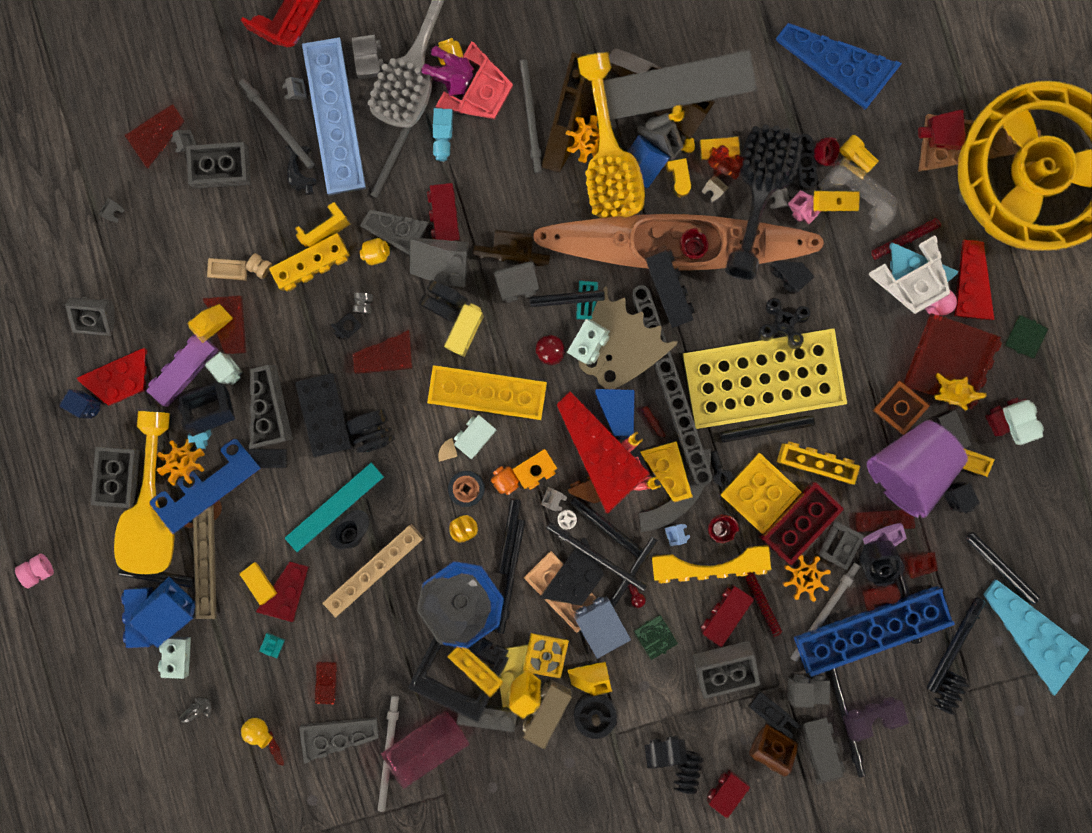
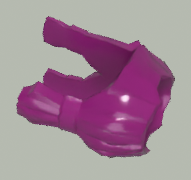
M438 46L433 47L431 55L443 59L447 66L439 67L435 65L432 67L424 64L421 73L431 75L432 81L444 83L449 96L464 94L473 77L472 70L474 68L470 65L467 58H460L454 54L447 53Z

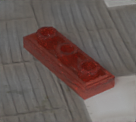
M902 509L855 512L856 532L877 531L901 523L904 529L915 528L914 516ZM885 517L888 518V522L886 524H884L883 519Z

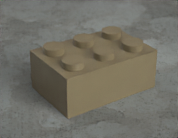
M552 679L549 683L545 682L540 691V705L532 713L531 718L527 716L522 726L523 738L545 749L572 697L571 689Z

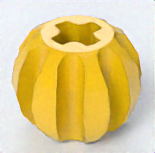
M469 515L458 517L449 525L451 537L460 543L472 539L478 531L476 521Z

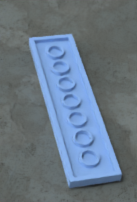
M339 37L304 43L302 47L327 194L332 195L366 189L341 39Z

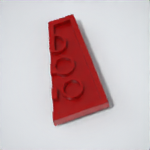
M962 241L956 296L957 305L954 316L995 320L984 242Z

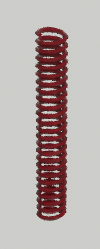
M934 218V220L932 219L926 222V224L918 226V228L912 231L910 230L907 234L905 233L899 236V238L897 237L891 240V242L885 243L883 246L877 247V249L875 248L871 252L874 260H877L879 257L882 258V256L890 254L889 243L893 242L903 247L906 243L909 244V242L911 243L917 240V238L925 236V234L931 231L933 232L936 228H941L942 225L937 218Z
M748 572L749 576L745 577V579H748L746 582H749V587H752L750 590H753L751 593H754V598H758L755 601H758V606L760 609H763L761 612H764L762 615H765V620H768L766 623H769L767 626H770L771 634L777 633L773 635V637H776L782 633L781 627H779L780 625L777 619H775L776 616H774L772 608H770L769 602H767L768 600L764 597L765 594H763L764 592L761 586H759L760 583H758L756 575H754V572Z

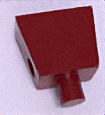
M963 110L933 116L928 120L927 127L918 128L919 139L929 138V146L931 148L961 150L966 141Z

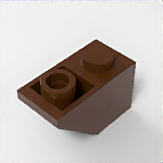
M590 476L587 477L588 481L581 483L579 480L570 484L569 494L594 504L601 501Z

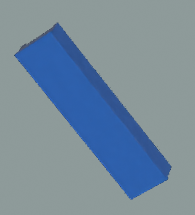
M934 586L909 595V597L895 601L896 603L891 604L889 602L795 636L794 640L806 673L812 677L955 625L942 593L943 589Z

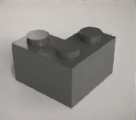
M794 674L793 677H788L787 700L794 707H814V704H829L830 681L824 678V675L819 674L813 677H805L804 674Z

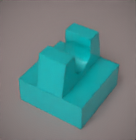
M266 633L259 652L278 658L285 639Z

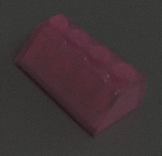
M445 710L380 754L400 787L405 789L467 747L469 742L459 726Z

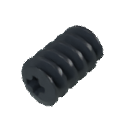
M949 670L948 672L952 678L945 677L949 684L941 685L945 691H938L941 698L935 697L934 700L938 705L933 706L948 714L955 715L952 707L959 708L955 701L963 700L959 694H966L963 687L969 688L970 685L966 682L967 679Z
M686 750L688 763L677 765V768L681 769L682 772L675 774L680 777V780H674V783L679 785V787L673 789L685 794H696L697 788L694 786L699 785L697 779L701 775L698 771L702 770V766L699 763H703L704 759L699 753Z

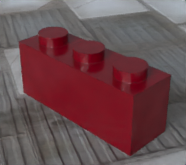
M453 183L430 185V191H427L428 203H432V210H429L430 222H434L435 228L431 229L432 239L460 241Z
M733 584L731 587H726L722 593L723 599L720 603L717 602L711 610L713 614L709 619L706 618L700 626L702 628L700 632L720 647L724 645L754 600Z

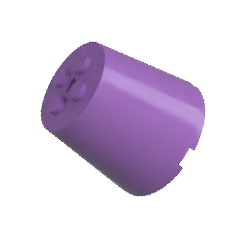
M926 420L867 461V469L874 482H880L885 488L883 493L893 503L914 517L921 515L924 518L965 466L968 457L962 445L949 431L935 422Z

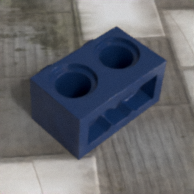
M69 389L59 406L78 418L92 419L99 413V406L102 402L84 391Z

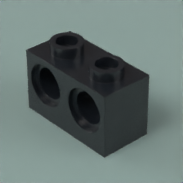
M957 482L950 485L944 492L951 511L967 514L976 509L975 506L980 504L969 482Z

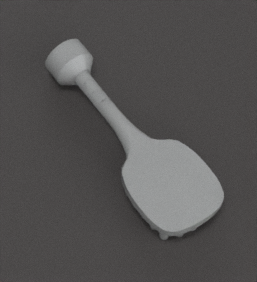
M432 0L419 34L405 56L398 59L392 58L388 64H383V71L377 75L378 80L374 83L375 87L370 93L371 99L368 101V105L372 114L387 124L402 128L412 127L421 118L427 106L432 89V76L421 72L425 64L427 45L444 0Z

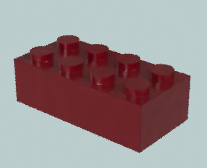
M811 482L759 538L787 564L792 565L844 508L816 482Z

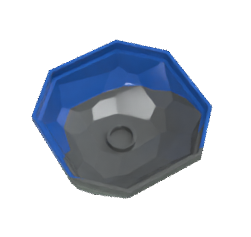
M454 561L422 584L417 612L439 644L468 648L499 626L504 598L482 566Z

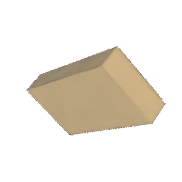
M208 258L207 277L246 281L247 269L245 267L247 261Z

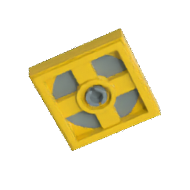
M531 633L523 671L528 670L533 674L561 678L569 640Z

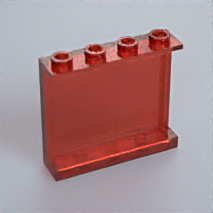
M931 313L903 384L910 389H916L933 396L940 395L939 390L942 388V385L936 378V374L939 373L950 381L954 379L963 380L965 377H968V384L973 386L974 392L979 393L980 389L986 384L988 370H991L993 367L994 354L1001 347V337ZM979 399L966 404L967 408L972 410L973 406L977 405Z

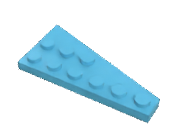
M994 579L983 595L996 614L999 615L1007 630L1010 631L1024 655L1049 688L1051 694L1055 696L1089 649L998 580Z

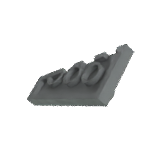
M377 717L301 724L299 727L304 764L316 758L326 757L333 752H340L345 750V748L379 738Z

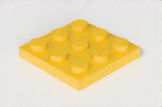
M758 453L724 489L720 496L761 534H764L802 492L762 454Z

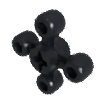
M769 299L766 304V311L774 316L775 322L772 325L765 324L761 326L758 334L759 338L763 341H770L776 333L786 335L788 346L792 349H799L804 342V338L801 333L795 331L794 325L798 322L805 323L808 321L811 315L810 309L806 306H800L796 309L795 313L791 314L782 311V304L779 299Z

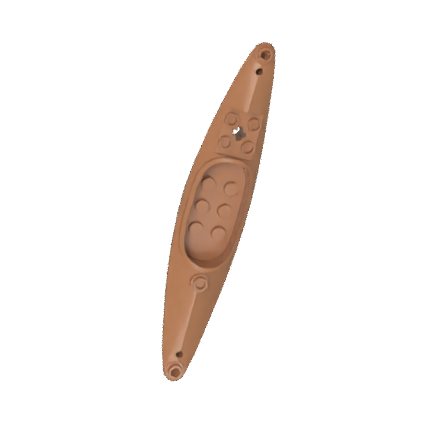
M689 214L632 215L626 218L618 216L546 226L537 229L533 237L538 245L557 252L606 263L645 269L649 268L644 254L666 245L667 250H672L675 261L672 262L674 269L678 267L679 270L686 271L725 268L729 254L741 248L740 242L743 240L748 221ZM759 223L752 252L758 258L759 264L817 252L823 247L824 242L821 236L815 233ZM691 228H697L699 232L706 234L709 243L708 251L705 255L695 260L684 256L679 247L682 234Z

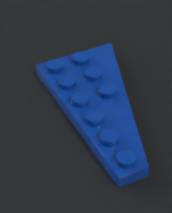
M788 23L778 35L776 41L865 110L902 64L885 59L886 57L868 53L866 50L844 42L828 39L829 37L811 33L810 30Z

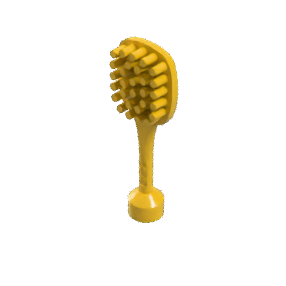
M606 52L577 58L580 74L592 82L599 125V151L590 160L588 170L585 172L590 199L589 203L593 209L592 214L597 215L599 218L618 216L626 218L635 215L644 206V183L638 162L631 153L619 148L611 127L603 78L611 69L609 54Z
M138 411L137 427L146 435L143 481L137 503L132 508L125 510L120 516L114 541L116 563L122 570L136 574L160 573L169 567L172 560L174 534L171 533L150 505V501L156 496L155 473L158 436L169 429L170 413ZM156 500V503H155L156 506H157L158 508H161V507L158 505V501Z

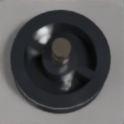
M586 694L575 705L574 721L581 734L591 739H600L613 731L617 722V713L613 702L606 695L599 694L593 696Z

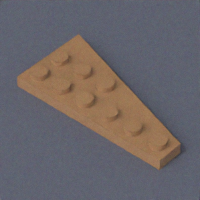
M927 114L924 127L928 126L930 118L937 115ZM964 119L965 139H967L974 122L973 120ZM1003 125L999 128L991 142L987 159L1015 155L1021 148L1010 137ZM1037 130L1038 137H1040L1041 130ZM923 138L918 172L958 165L961 150L931 148L929 146V138Z

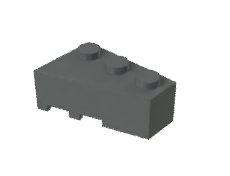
M824 718L804 723L802 727L805 740L811 754L812 767L815 768L817 779H815L816 785L839 780L843 777L845 767L843 761H839L837 755L840 751L837 742L833 741L831 735L834 734L831 722Z

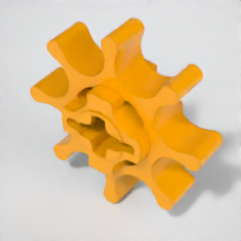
M591 115L590 122L587 125L584 122V118L576 117L575 120L579 125L576 132L566 131V135L573 136L575 140L574 144L567 148V151L575 153L579 149L581 152L578 159L579 162L586 163L587 156L590 153L593 154L594 158L599 151L597 115Z
M186 439L185 445L181 448H177V444L171 440L169 443L172 446V451L169 454H162L161 452L157 454L161 460H166V464L163 467L157 468V472L161 476L171 472L168 482L173 486L176 484L177 478L184 476L186 482L191 484L192 480L189 477L191 471H204L202 465L195 464L197 458L204 456L205 453L201 448L190 452L194 444L193 442L189 443L188 439Z
M803 555L798 558V567L784 566L786 570L792 572V578L789 581H783L782 584L785 587L791 584L796 586L797 590L793 595L794 599L798 600L800 594L806 591L809 593L810 600L814 602L816 601L814 596L816 588L821 587L825 591L829 590V587L822 585L821 577L825 574H830L831 571L829 569L817 570L816 565L820 557L814 556L810 564H805ZM803 575H808V577H810V580H805L803 578Z

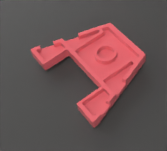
M471 41L463 57L480 67L462 100L449 96L444 91L436 108L452 109L456 113L495 119L513 88V84Z

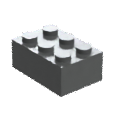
M244 142L186 146L188 184L194 189L251 185L249 147Z
M95 447L91 505L132 508L137 503L141 450Z
M749 641L693 655L698 683L704 699L760 685L755 655Z

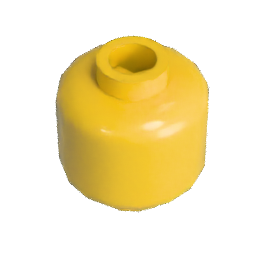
M453 38L438 43V47L441 50L463 58L464 55L458 41H453ZM438 57L440 64L445 66L444 60Z
M380 238L365 241L360 250L361 259L369 265L385 262L390 255L387 242Z

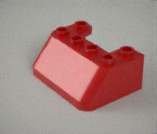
M284 0L273 21L262 15L253 17L251 21L242 17L241 21L247 30L272 44L293 47L300 39L321 0Z

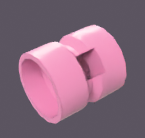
M38 554L31 558L29 562H24L15 568L16 576L25 588H31L38 584L40 580H45L54 573L50 561L43 554Z

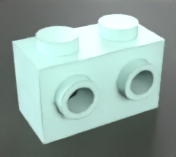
M586 319L567 353L585 364L595 363L600 355L598 351L601 346H605L609 340L608 334L610 331L596 322Z
M171 636L159 646V651L162 653V660L159 661L158 665L161 678L184 679L189 676L191 637Z

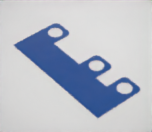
M233 439L221 448L222 454L229 463L204 482L193 471L189 475L195 479V484L192 487H184V476L178 480L179 487L186 495L177 502H174L165 491L159 493L150 501V505L172 534L261 469L238 440ZM232 444L237 445L238 452L235 455H228L226 452L227 447ZM159 497H166L168 500L167 505L163 508H158L155 504Z

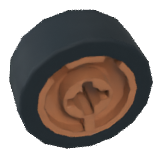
M461 471L455 474L448 485V493L451 500L461 507L476 505L482 499L485 492L482 478L472 471ZM465 485L470 487L469 492L463 491Z

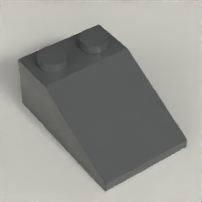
M411 237L410 274L427 280H434L447 286L465 287L469 242Z
M533 262L494 272L502 301L511 303L517 301L518 297L525 295V298L537 295L536 292L539 291Z

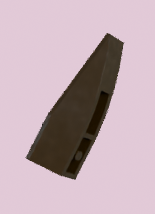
M614 48L609 55L611 70L619 78L662 69L645 59ZM708 100L681 106V112L684 111L683 119L681 121H671L675 122L679 133L691 139L715 101ZM673 108L654 111L653 114L656 117L666 113L672 114Z
M574 52L571 54L542 163V168L558 173L561 172L571 152L567 151V148L571 147L575 141L573 136L566 135V131L576 132L579 125L575 120L576 117L584 118V122L587 125L590 121V116L596 110L592 82L583 77L579 70L577 58L585 55Z

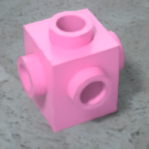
M801 190L788 205L793 212L792 216L798 222L803 221L810 224L821 211H814V196Z

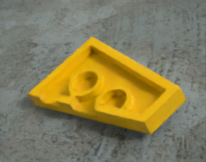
M677 441L641 451V455L654 474L659 477L658 480L674 503L692 498Z

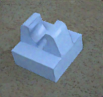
M686 524L665 528L670 546L687 543L690 535L684 534L683 529L687 528Z

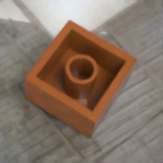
M899 380L872 411L901 435H905L930 405Z

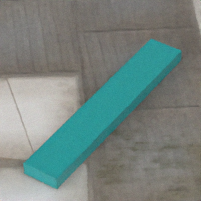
M371 462L288 534L285 540L296 552H299L383 479L382 473Z

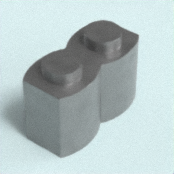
M375 35L352 38L357 77L359 79L376 77L383 70V59H379L378 52L381 51L380 39L376 40Z

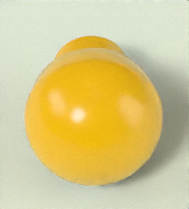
M260 718L248 719L241 728L243 740L250 745H258L262 749L273 738L268 733V726Z

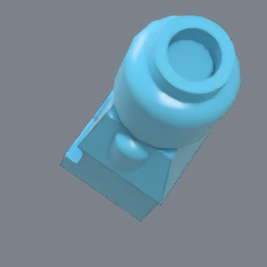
M434 108L433 138L436 141L433 143V155L436 156V161H447V157L450 155L451 144L449 140L452 138L453 130L452 109Z

